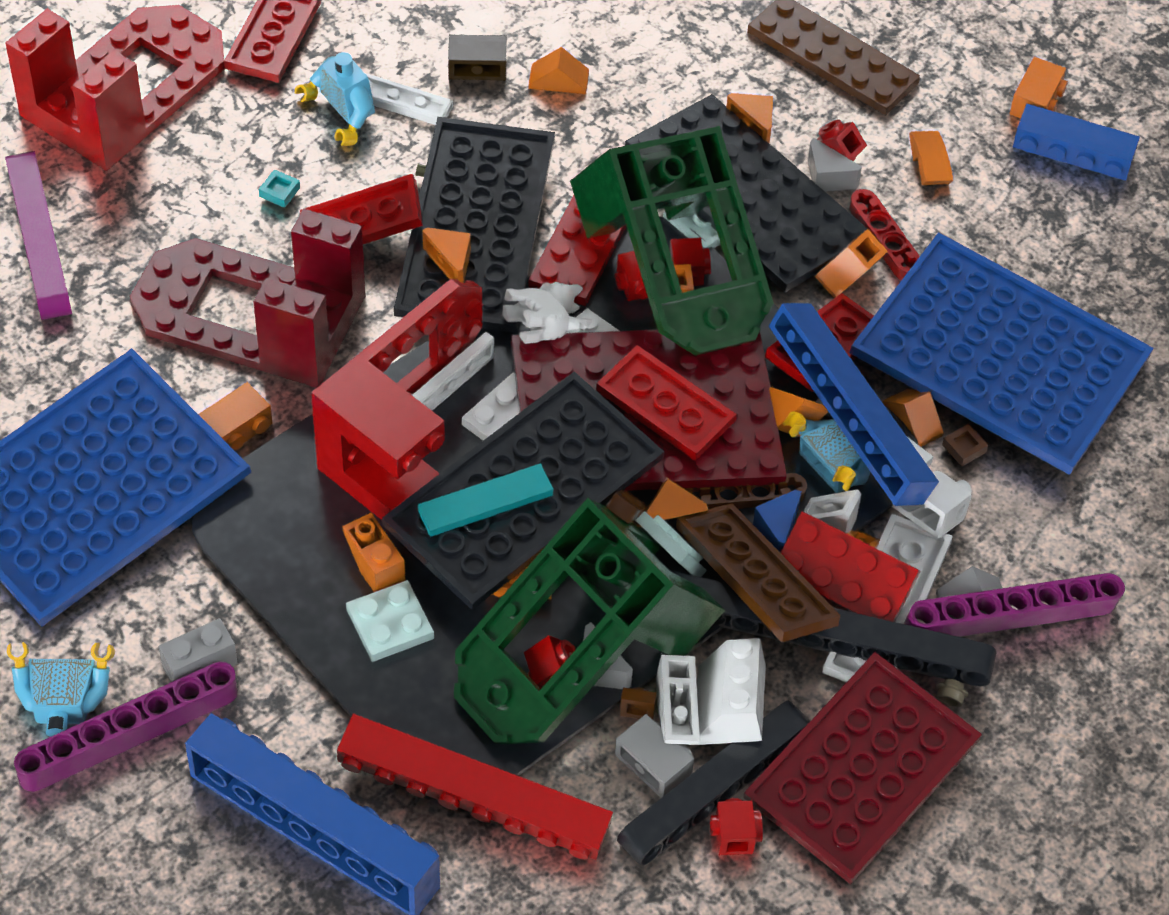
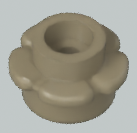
M945 679L944 683L936 685V689H938L936 699L952 707H961L965 697H968V692L963 689V683L954 679Z

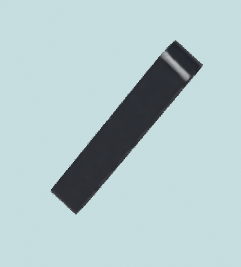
M791 701L783 702L763 718L762 741L729 744L624 827L617 837V842L641 866L647 865L717 810L718 802L732 798L761 775L811 720Z

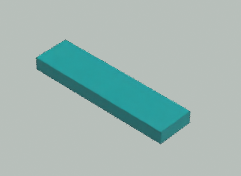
M540 463L418 504V512L431 537L553 496L554 489Z

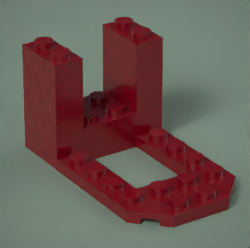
M303 208L291 230L294 267L198 238L155 251L129 296L131 306L134 312L137 313L146 336L317 388L321 385L366 297L362 226ZM212 276L259 290L253 301L257 335L191 315Z

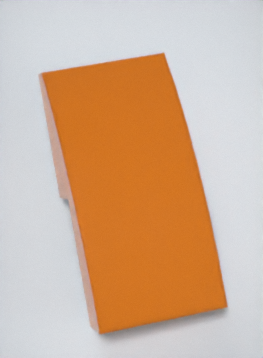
M911 131L909 137L913 161H918L921 184H950L953 181L951 165L939 131Z

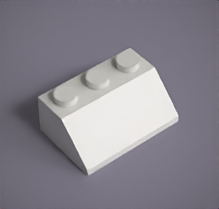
M760 638L726 640L698 666L699 745L762 741L766 665Z

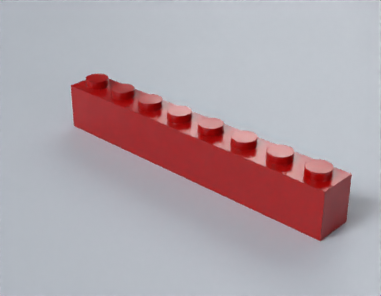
M354 713L337 748V760L348 771L354 773L364 771L374 775L373 778L382 784L393 785L395 783L406 787V791L416 797L424 798L427 795L435 798L445 808L451 810L461 808L471 812V816L479 821L488 823L492 820L503 824L504 829L513 834L522 835L524 832L536 837L539 843L548 847L561 846L568 849L571 855L579 859L588 860L592 858L597 860L612 821L613 812Z

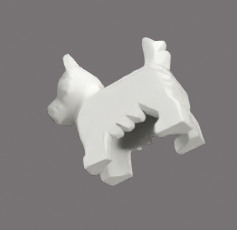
M545 282L540 289H506L505 300L518 301V303L515 305H503L502 316L507 322H522L526 327L531 328V331L520 332L519 337L525 344L537 343L542 340H555L564 336L567 331L587 329L592 323L591 319L571 317L568 314L579 310V306L574 303V298L583 288L578 284L567 285L559 282Z

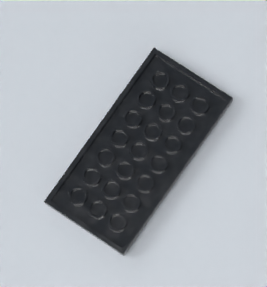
M713 94L625 141L626 146L720 126L764 273L784 292L816 275L848 244L868 229L771 144L763 140L756 131L746 125L734 112L727 109ZM708 205L697 214L705 222H710L711 227L717 231Z
M437 117L419 195L423 226L411 230L394 305V316H406L450 280L423 249L422 230L427 227L471 233V254L464 283L466 280H470L482 287V328L517 333L519 322H507L502 316L503 305H515L518 301H506L505 293L506 289L521 290L526 288L555 141V132Z
M573 372L382 517V525L473 610L529 566L587 498L603 506L606 505L616 492L626 489L664 458V451L577 373ZM541 463L554 489L553 496L431 537L429 536L418 512V504Z

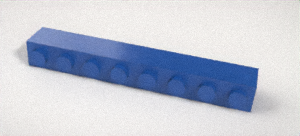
M782 303L769 324L773 334L894 506L923 505L939 483L936 476L812 304Z

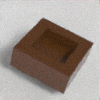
M969 424L944 437L942 443L943 447L961 466L985 454L988 448V444Z
M623 687L620 716L640 719L647 714L653 720L657 693L640 687L632 689Z

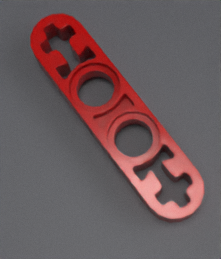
M868 189L856 190L851 195L849 206L851 214L867 227L888 252L882 258L899 280H902L920 257L878 197ZM873 221H881L886 225V227L882 229L874 228L870 223ZM896 242L901 248L891 250L885 244Z

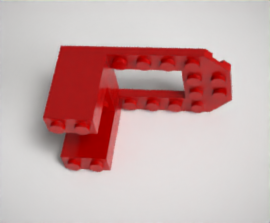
M179 4L137 8L77 59H75L69 21L48 8L5 42L19 115L105 171L113 167L225 69L222 31ZM141 45L178 68L143 99H141L137 64L127 58Z
M457 279L447 281L311 392L317 469L381 520L382 517L440 474L422 459L430 452H435L442 446L445 440L444 420L412 395L469 347L482 328V287L474 281L466 280L465 283H461ZM424 335H429V357L398 383L383 373L388 369L392 361L401 354L409 352L414 343Z

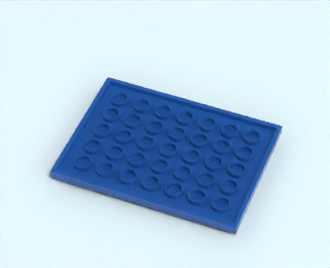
M938 232L854 341L849 353L919 392H931L933 400L1071 475L1151 356L1154 348Z
M131 348L0 441V582L38 624L43 627L251 474L250 466Z

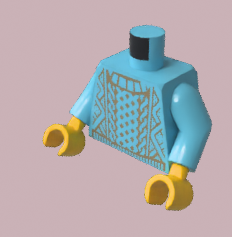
M341 52L336 56L328 57L310 77V83L297 85L295 94L305 93L301 102L312 101L317 98V87H319L321 94L349 124L347 129H337L334 139L342 141L341 146H353L358 141L356 130L361 129L366 118L375 113L367 75L352 60V56L349 53Z
M792 411L789 413L783 425L792 427L789 430L791 437H796L798 434L801 435L800 455L836 493H840L843 490L848 491L851 486L863 485L867 482L870 470L834 419L813 421L805 419L798 412Z
M22 642L24 653L20 657H15L12 654V645L10 643L7 647V654L10 659L14 660L15 664L12 667L15 693L25 710L34 713L37 723L47 724L46 734L49 737L67 730L68 724L84 722L87 714L94 711L106 697L110 673L107 662L115 655V649L112 645L108 644L107 655L104 658H101L98 653L100 643H95L92 646L91 655L97 661V665H95L94 660L29 659L28 665L25 664L24 660L29 653L28 645Z

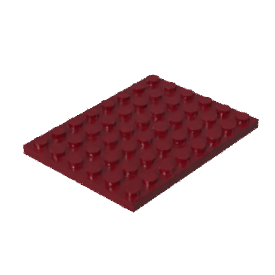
M658 330L566 333L561 338L555 340H542L537 343L527 344L519 337L520 335H512L511 347L519 413L573 372L577 373L596 390V383L638 345L737 414L736 421L695 461L604 397L664 451V458L625 490L660 489L666 478H669L683 488L771 485L772 483L786 482L787 474L769 391L770 383L760 332L756 340L750 343L697 356L666 338Z

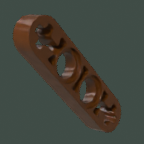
M786 473V482H779V484L684 489L690 493L698 492L701 500L706 502L708 509L733 503L737 509L755 508L791 492L788 485H794L795 489L802 491L800 502H802L806 497L807 482L799 474ZM775 485H778L779 495H775ZM757 487H763L769 491V495L757 497L752 493V490ZM710 490H715L714 500H711ZM732 490L737 494V497L733 500H726L720 496V492Z
M625 489L616 492L606 505L609 510L629 524L635 522L648 507L638 497Z

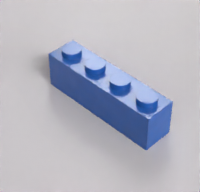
M1026 104L1017 127L1013 148L1126 181L1140 136Z

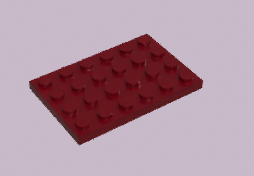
M874 652L744 792L743 798L746 801L752 800L753 806L757 810H760L762 814L851 885L981 740L982 734Z

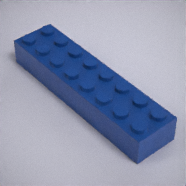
M210 713L185 742L192 778L407 915H419L440 889L439 855L431 845L425 842L419 843L409 837L408 833L399 825H390L383 821L372 808L368 806L361 807L356 804L346 792L339 788L332 789L324 784L316 773L310 770L305 772L300 769L284 753L279 752L276 754L268 749L260 738L254 735L248 736L241 732L236 724L228 718L221 719Z

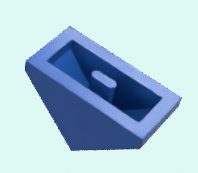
M793 490L755 507L753 525L780 553L793 529L802 491Z

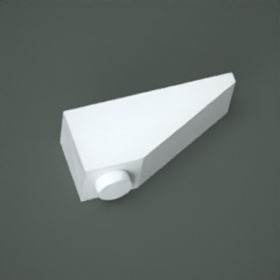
M661 655L656 675V692L664 743L699 745L695 656Z

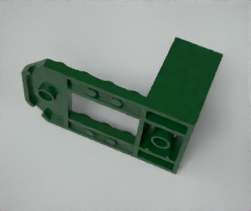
M720 126L609 149L570 180L587 239L614 233L626 224L660 334L695 356L756 340L761 330L760 326L765 316L769 314L774 302ZM709 205L732 281L682 293L657 209L664 208L667 219L673 220L694 215Z
M587 498L456 649L455 664L458 665V683H454V698L494 743L505 745L545 742L634 639L668 655L686 656L723 614L725 609L704 588L670 572L654 556L662 546L641 525L635 522L629 524L607 507ZM570 576L606 615L540 689L504 649L562 582Z

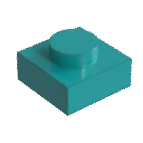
M274 169L259 187V197L285 208L300 189V180Z

